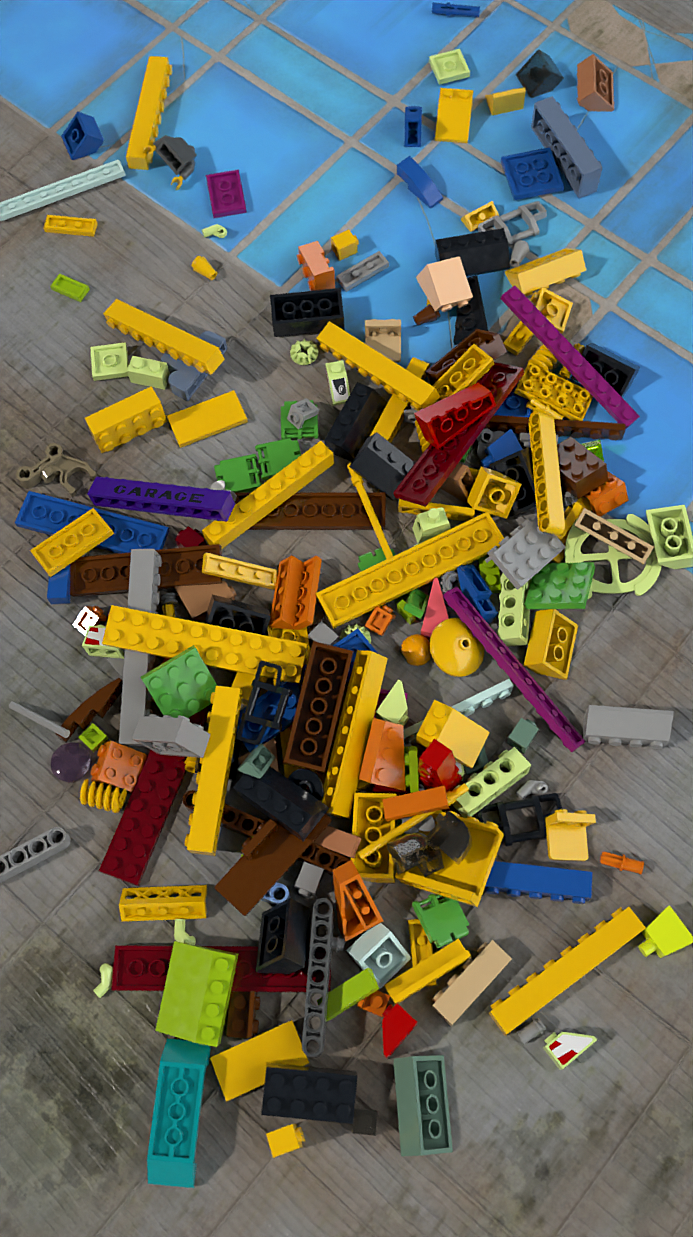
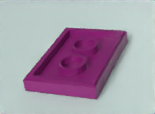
M239 169L206 175L213 218L247 213Z

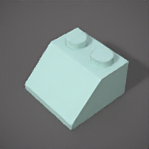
M382 923L368 929L346 950L362 970L366 968L372 969L380 989L411 959L392 932Z

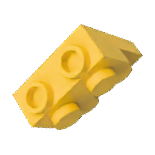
M542 287L538 292L533 293L530 302L562 334L573 303Z

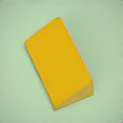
M493 201L460 219L468 230L472 232L478 229V224L496 215L499 216V213Z

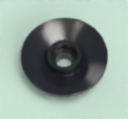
M298 769L290 774L289 780L319 801H322L324 787L320 777L315 772L309 769Z

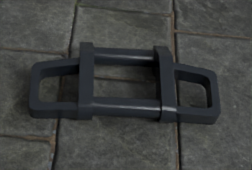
M266 661L259 662L255 679L251 684L253 688L246 711L242 713V721L237 734L238 740L259 745L267 727L281 731L283 726L281 722L286 705L293 693L292 690L280 687L282 677L281 666ZM264 666L277 669L275 686L259 681ZM261 689L281 694L273 721L253 716ZM247 721L263 726L256 740H250L242 736Z
M552 793L533 795L529 799L507 803L501 801L486 805L477 812L479 822L484 823L482 814L497 810L500 823H497V825L504 834L505 846H512V843L538 838L541 840L547 839L545 818L554 813L543 815L540 802L555 801L557 810L563 808L559 795ZM533 807L538 830L511 835L506 811Z

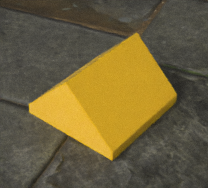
M515 88L485 95L491 115L523 109L525 88Z

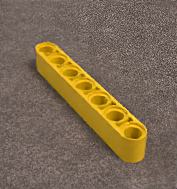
M413 357L406 370L425 380L427 376L425 371L430 368V363ZM393 393L371 435L377 432L392 443L404 420V410H409L411 403L408 401L406 403L402 402L397 397V394Z
M533 411L528 423L538 527L541 532L560 535L564 531L565 520L554 417L539 411Z

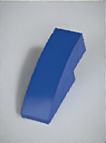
M410 156L397 164V175L408 184V189L430 209L443 200V196L431 178Z
M70 564L52 577H49L47 599L50 604L70 603Z
M474 565L458 566L457 572L461 592L484 620L491 624L498 615L497 610L489 600L492 595L491 590Z

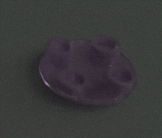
M70 742L61 745L55 750L51 757L50 765L53 774L58 779L74 783L85 776L92 766V760L86 747L79 743Z

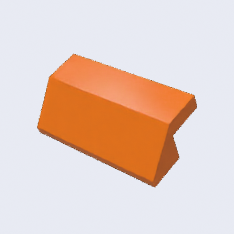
M291 555L279 562L269 627L301 630L313 624L317 597L315 593L318 590L322 562L320 557L314 556L302 562Z

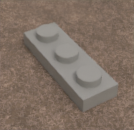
M378 251L337 275L336 280L347 292L388 268L389 262Z

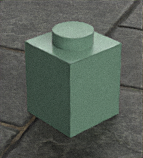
M521 718L508 737L507 744L524 754L537 735L539 728L536 727L533 721Z

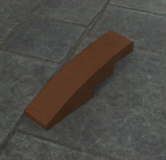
M117 678L85 700L61 725V727L70 731V735L64 738L55 733L58 738L67 743L78 727L85 731L96 714L103 718L121 694L123 680Z

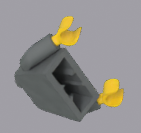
M163 136L154 142L153 146L146 145L143 154L149 152L147 159H151L156 150L173 172L179 175V177H174L171 185L175 182L178 183L176 190H179L182 181L186 180L194 171V159L197 156L195 148L192 145H188L181 137Z

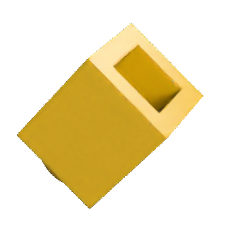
M349 229L331 237V249L339 261L358 253V238Z

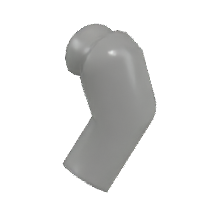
M529 780L516 794L523 800L530 793L545 794L548 791V786L543 781Z

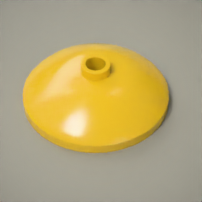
M449 618L442 621L431 634L430 652L436 665L446 674L454 677L468 676L474 673L482 664L485 652L484 646L473 636L472 631L460 618Z

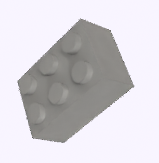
M149 714V717H139L132 740L160 755L203 758L211 734L204 731V727L190 723V719L184 716L174 718L169 715L159 717Z

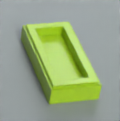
M60 273L50 286L53 291L79 302L83 300L90 290L88 285Z

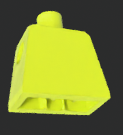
M669 905L642 931L646 941L640 944L638 948L645 957L655 951L660 958H663L692 944L693 936Z

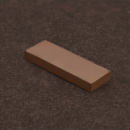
M327 826L313 843L355 858L361 838Z

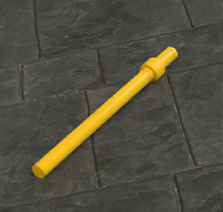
M348 464L351 482L359 493L387 560L393 557V554L363 486L364 481Z
M465 783L452 792H446L449 806L456 802L458 797L469 791ZM437 811L411 817L357 852L363 860Z

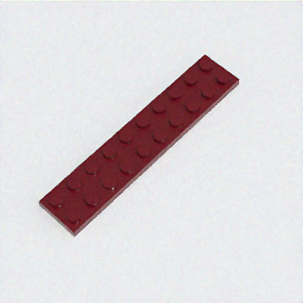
M494 362V365L477 383H480L492 392L496 406L437 450L430 444L393 492L395 498L424 507L428 505L525 374L522 367Z
M213 704L189 717L190 723L198 724L205 728L209 711H212ZM150 750L99 868L100 873L139 886L187 770L185 769L186 764L184 762L187 757L160 755Z
M115 945L112 991L164 992L173 946ZM203 946L239 954L231 992L306 993L310 947H306L304 968L291 974H269L256 972L258 946ZM321 948L315 952V958L318 960H322L326 956L325 949ZM330 966L329 992L331 991V966ZM317 971L313 975V980L316 983H320L324 979L323 971Z

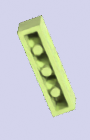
M503 573L500 578L502 588L499 594V628L496 634L507 647L528 645L530 609H526L525 601L532 578L517 590Z
M515 747L509 751H503L498 756L499 759L495 762L490 761L483 767L482 772L479 774L474 773L468 778L466 785L469 791L458 797L456 802L452 804L463 818H467V816L472 817L529 773L531 764ZM500 768H506L509 772H502ZM489 779L494 784H487L484 780ZM474 791L478 796H471L468 792Z

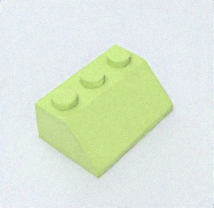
M685 505L646 510L657 563L672 569L693 567V535Z

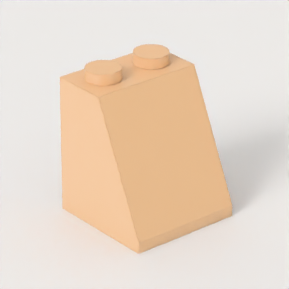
M460 257L427 264L416 276L420 287L435 311L442 310V312H446L454 306H458V308L464 307L473 298Z

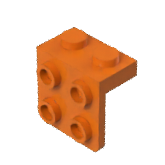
M608 472L607 482L584 495V497L590 500L592 513L600 517L629 501L625 482Z
M114 741L104 743L99 747L97 764H94L91 769V782L96 781V784L101 782L107 783L115 787L118 786L123 790L126 789L128 792H133L146 762L147 755Z

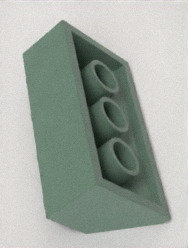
M444 1055L394 1058L401 1156H421L453 1152Z

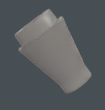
M518 240L513 244L509 262L511 266L519 267L522 260L529 253V244L526 241Z

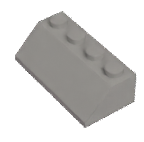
M589 705L583 716V739L590 744L607 742L612 746L630 744L631 747H642V745H647L653 749H661L670 740L673 711Z

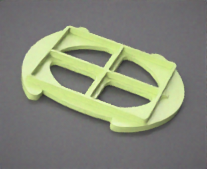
M628 514L626 520L605 519L653 546L649 525L634 514ZM576 521L573 523L565 542V563L608 560L611 566L612 583L606 584L592 579L588 599L592 597V592L619 594L635 591L637 596H641L652 587L662 565L657 563L654 549L646 560V566L642 573L635 579L622 583L619 579L618 560L632 558L618 552L609 545L607 553H581V545L589 534L575 527Z

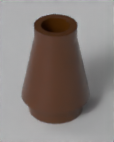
M429 304L414 315L413 319L418 326L436 321L440 317V313L435 311L432 305Z

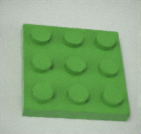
M594 562L548 563L532 577L525 601L526 609H585L595 571Z
M194 645L141 676L142 681L162 714L174 718L178 716L189 718L211 704V694L215 692L217 686Z

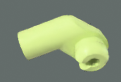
M215 224L202 229L204 238L211 235L224 238L227 235V230L223 226Z
M175 919L174 939L178 942L195 945V937L189 936L185 932L186 920Z
M108 963L101 965V983L93 990L100 998L112 987L113 966Z

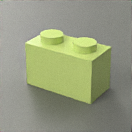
M132 356L127 369L131 383L165 390L170 375L166 362Z

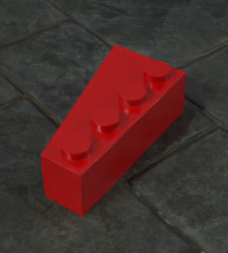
M476 383L415 412L414 415L424 439L438 450L494 408L496 403L492 392L480 383Z
M435 738L419 758L418 784L424 790L445 786L446 792H452L455 787L464 784L461 781L463 778L458 773L459 768L455 765L456 760L452 750Z

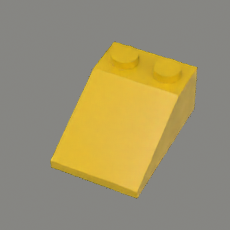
M440 88L435 141L468 143L473 90Z
M434 700L416 735V743L427 748L435 738L452 750L456 762L473 769L490 732L454 708Z

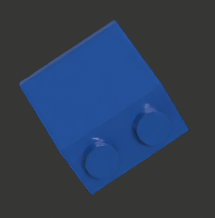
M78 111L61 135L71 160L96 153L104 142L95 118Z

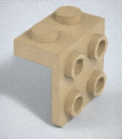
M365 320V344L395 363L401 361V320Z

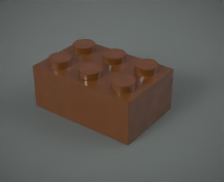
M569 437L557 445L561 486L575 498L580 499L608 481L607 464L574 438Z

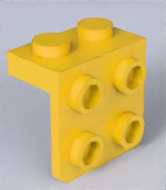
M560 809L555 810L554 814L546 817L549 859L562 861L588 860L586 827L596 823L595 814H587V811L584 810L568 813V810Z

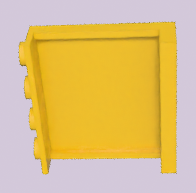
M438 810L432 814L436 828L432 831L419 830L404 871L397 869L395 878L402 884L478 907L504 834L498 828V825L493 822L486 821L485 824L471 816L463 818L453 811L445 813L442 810Z

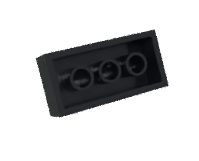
M341 288L270 295L274 337L321 333L329 321L345 330Z
M267 1063L261 1115L353 1124L357 1072Z

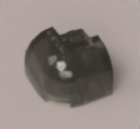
M448 811L444 816L440 813L434 819L437 825L430 831L427 837L459 865L472 847L471 832L464 822L458 819L452 812Z
M419 832L406 834L387 844V850L392 856L394 870L398 875L416 866L425 877L444 868L439 847L426 834Z

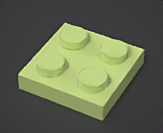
M460 49L429 56V63L439 85L470 77V70Z
M126 342L90 347L92 377L94 381L128 376L127 369L129 365Z

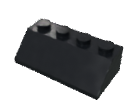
M504 228L435 240L437 262L460 257L466 277L510 269L508 241Z
M357 382L324 440L325 445L334 455L352 462L366 439L370 437L388 402L374 388Z
M270 766L260 779L244 773L234 786V789L241 798L303 842L329 810L327 805Z

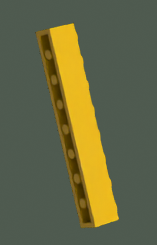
M149 56L126 153L129 169L148 170L150 163L153 161V157L147 159L149 152L143 154L146 145L153 146L155 138L158 137V125L161 124V112L164 111V99L166 100L167 98L166 89L170 84L169 75H172V65L169 64L168 57Z
M118 299L103 313L107 319L106 323L111 328H116L125 335L129 334L135 340H141L147 346H153L161 353H167L173 359H179L187 366L195 367L201 373L205 372L212 375L225 360L219 347Z
M330 321L316 338L320 342L319 347L327 353L329 351L332 352V355L339 361L343 359L345 364L351 369L357 368V371L362 376L371 377L373 383L378 386L380 384L383 385L384 389L390 394H397V397L402 402L406 403L408 401L416 411L436 403L440 398V394L435 387Z
M319 441L234 506L227 522L214 520L202 529L205 541L209 545L220 544L223 549L334 464L333 452L322 441Z
M357 650L324 783V795L321 802L329 807V810L326 812L327 814L337 817L350 818L354 793H356L358 778L388 658L373 651Z
M216 686L215 692L211 694L210 702L213 705L212 711H209L207 715L209 728L206 731L211 735L204 756L200 758V764H202L201 772H198L196 776L198 789L197 792H194L192 804L195 806L193 813H190L188 822L189 826H191L190 834H186L185 847H187L190 853L216 855L243 698L240 688Z
M622 907L611 914L612 920L608 923L605 920L594 927L596 932L592 935L586 933L577 940L579 945L575 948L567 947L560 953L562 957L555 962L554 959H551L543 965L545 970L538 975L537 972H534L525 979L527 981L526 985L522 988L517 985L508 992L509 998L505 1001L500 998L491 1005L493 1010L489 1012V1015L504 1036L646 929L630 907H627L625 910Z

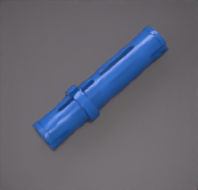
M433 2L432 14L479 17L480 6L450 4V2H447V4Z

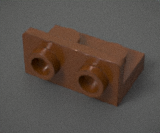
M256 991L231 992L227 1037L252 1039L254 1038V1033H258L259 1020L255 1019L256 1010H260V997L257 996Z

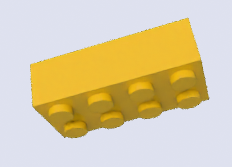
M152 386L85 417L92 437L101 453L111 451L114 447L127 443L139 435H144L147 431L161 427L167 422L162 404Z

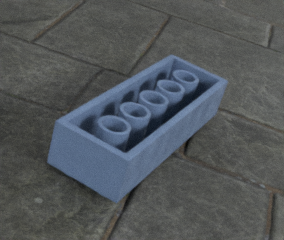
M551 96L534 103L531 129L544 148L550 147L557 167L575 194L580 199L597 192L602 165L595 158L593 151L588 148L584 138L579 135L576 127L572 125L568 115L563 112L559 102H556L554 97Z

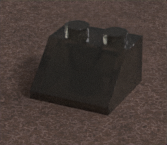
M539 49L515 74L530 98L552 91L564 79L551 57Z

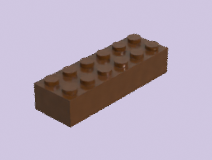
M313 641L282 764L309 769L321 774L325 772L353 651Z

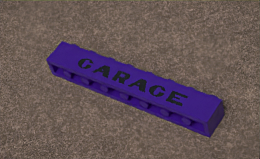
M96 476L87 493L94 506L225 522L228 521L235 506L230 491L109 477Z

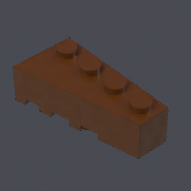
M476 329L425 371L431 385L433 386L473 344L477 345L492 357L493 360L506 353L507 350L500 335Z

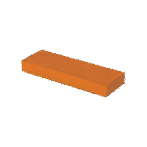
M445 786L382 799L386 821L449 808Z

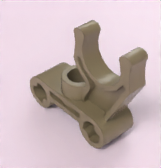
M51 443L46 447L45 453L47 456L34 467L22 466L16 472L18 481L26 489L34 487L42 480L45 483H50L60 474V484L71 497L77 494L75 488L68 483L69 477L77 471L86 472L92 480H95L97 476L96 472L91 469L87 462L64 455L61 446L56 443Z

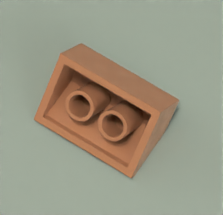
M592 54L577 64L578 104L587 111L612 112L614 110L613 72Z

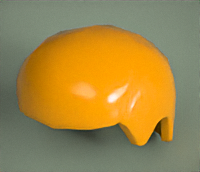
M414 634L408 636L402 642L401 651L408 664L421 666L431 659L430 642L425 636Z

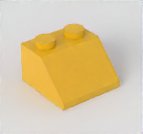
M481 466L467 502L473 509L482 512L488 511L489 514L507 519L522 484L498 471Z

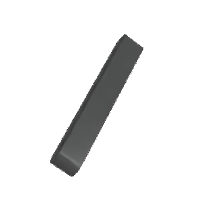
M326 898L316 900L312 915L302 1050L304 1054L312 1058L319 1057L323 1053L325 1046L335 913L331 901ZM323 904H327L330 907L329 912L325 915L319 914L318 911L319 907ZM321 926L328 928V932L324 937L317 936V930ZM321 948L325 949L326 956L322 960L316 959L315 952ZM317 971H323L324 979L320 983H316L313 980V975ZM315 994H321L323 998L322 1003L318 1006H313L311 1003V999ZM313 1017H319L321 1020L320 1027L315 1030L311 1029L309 1025L310 1020ZM312 1040H316L319 1044V1049L315 1053H310L307 1047Z

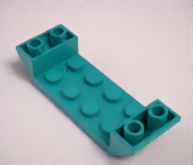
M166 1040L159 1065L148 1148V1184L194 1188L197 1168L195 1154L206 1066H209L211 1046L188 1040Z

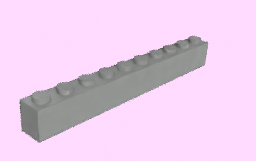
M131 549L128 593L129 609L158 614L156 612V605L159 604L157 586L161 582L158 569L161 567L162 559L155 549ZM125 650L119 744L127 747H145L132 740L139 717H149V714H153L152 709H150L153 697L142 681L141 676L153 670V662L156 661V656Z

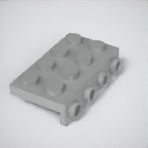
M537 516L533 520L530 517L521 524L523 526L522 529L518 526L510 533L512 537L506 536L499 542L501 547H493L487 552L489 557L485 559L486 563L493 560L517 590L566 548L557 536L539 530Z

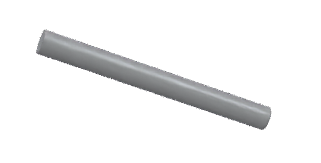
M14 701L10 702L9 708L64 738L70 735L69 730Z

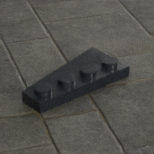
M477 275L467 277L473 298L468 301V305L461 308L457 307L454 345H458L476 329L488 331Z

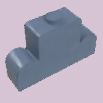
M211 331L203 332L200 335V339L219 347L222 355L226 352L227 344L225 338ZM164 353L161 357V362L167 363L170 372L169 384L172 392L176 396L189 401L208 374L205 372L201 373L193 366H187L179 359H173L167 353Z

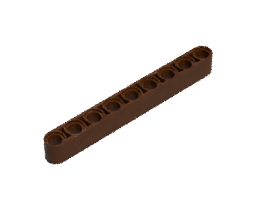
M189 790L183 795V803L191 813H193L195 805H189V801L193 798L194 792H197L195 790ZM224 803L221 826L247 838H253L258 833L257 828L264 821ZM229 814L236 815L232 822H226L225 819ZM253 822L254 827L252 830H244L246 823ZM315 843L309 846L311 849L310 855H301L297 859L303 863L307 862L323 868L325 873L332 876V870L350 861L349 858ZM322 856H329L331 860L328 864L323 865L319 862Z

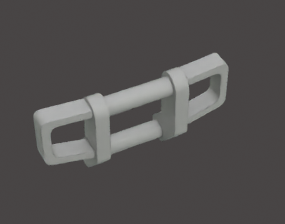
M539 201L522 205L514 211L501 216L496 215L478 224V232H483L492 225L496 229L504 228L509 247L518 240L532 235H539L536 221L546 218L547 210ZM535 209L539 210V213H536L534 215H532L530 212L531 210ZM521 216L529 229L511 236L504 222Z

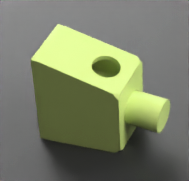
M441 507L437 509L432 508L427 512L418 514L412 529L419 544L450 530L451 527L445 510Z

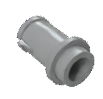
M338 935V937L333 936L332 950H336V952L344 951V938L341 935Z
M533 1018L532 1023L516 1032L524 1045L540 1033L541 1035L544 1034L543 1031L546 1028L540 1018L536 1020Z

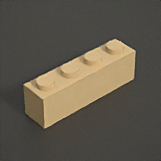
M585 508L574 524L580 530L643 565L654 549L652 545Z
M493 940L489 944L485 941L477 950L479 955L474 960L470 958L462 966L464 969L463 973L460 976L455 974L447 983L450 987L445 992L440 990L432 999L435 1002L432 1008L450 1026L458 1020L512 960Z

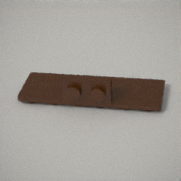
M325 814L304 842L271 819L268 822L264 821L257 828L258 833L253 838L249 837L243 843V849L241 850L243 856L215 885V890L243 916H247L331 823V818Z

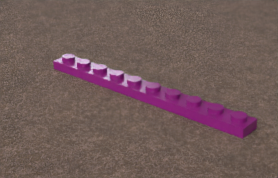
M515 285L501 296L500 299L618 423L626 424L625 429H627L640 417Z
M455 587L448 590L443 595L447 604L454 609L460 620L472 631L473 636L482 643L485 650L496 660L498 666L510 677L511 682L520 689L525 699L534 706L536 712L543 717L550 729L562 740L563 745L571 752L583 745L586 741L460 589Z

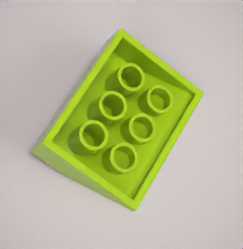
M174 941L155 1031L194 1043L218 1047L222 1039L239 954Z

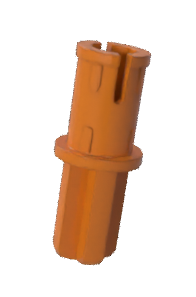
M605 851L600 856L601 864L619 868V871L626 870L640 875L643 872L644 861L628 858L625 854L620 856Z

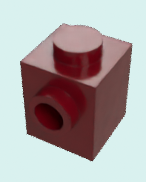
M189 526L181 530L175 538L179 548L207 545L202 533L197 529L193 530Z

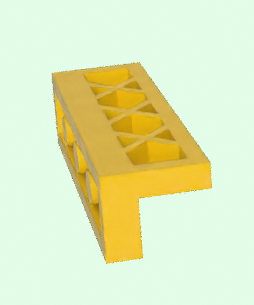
M207 885L123 888L119 901L121 922L204 919L207 917ZM193 893H201V896L190 895H192ZM172 894H179L177 897H169ZM151 895H158L155 898H148ZM127 896H137L134 899H126Z
M458 938L391 980L384 987L394 1004H399L469 960L471 954L468 950H465Z

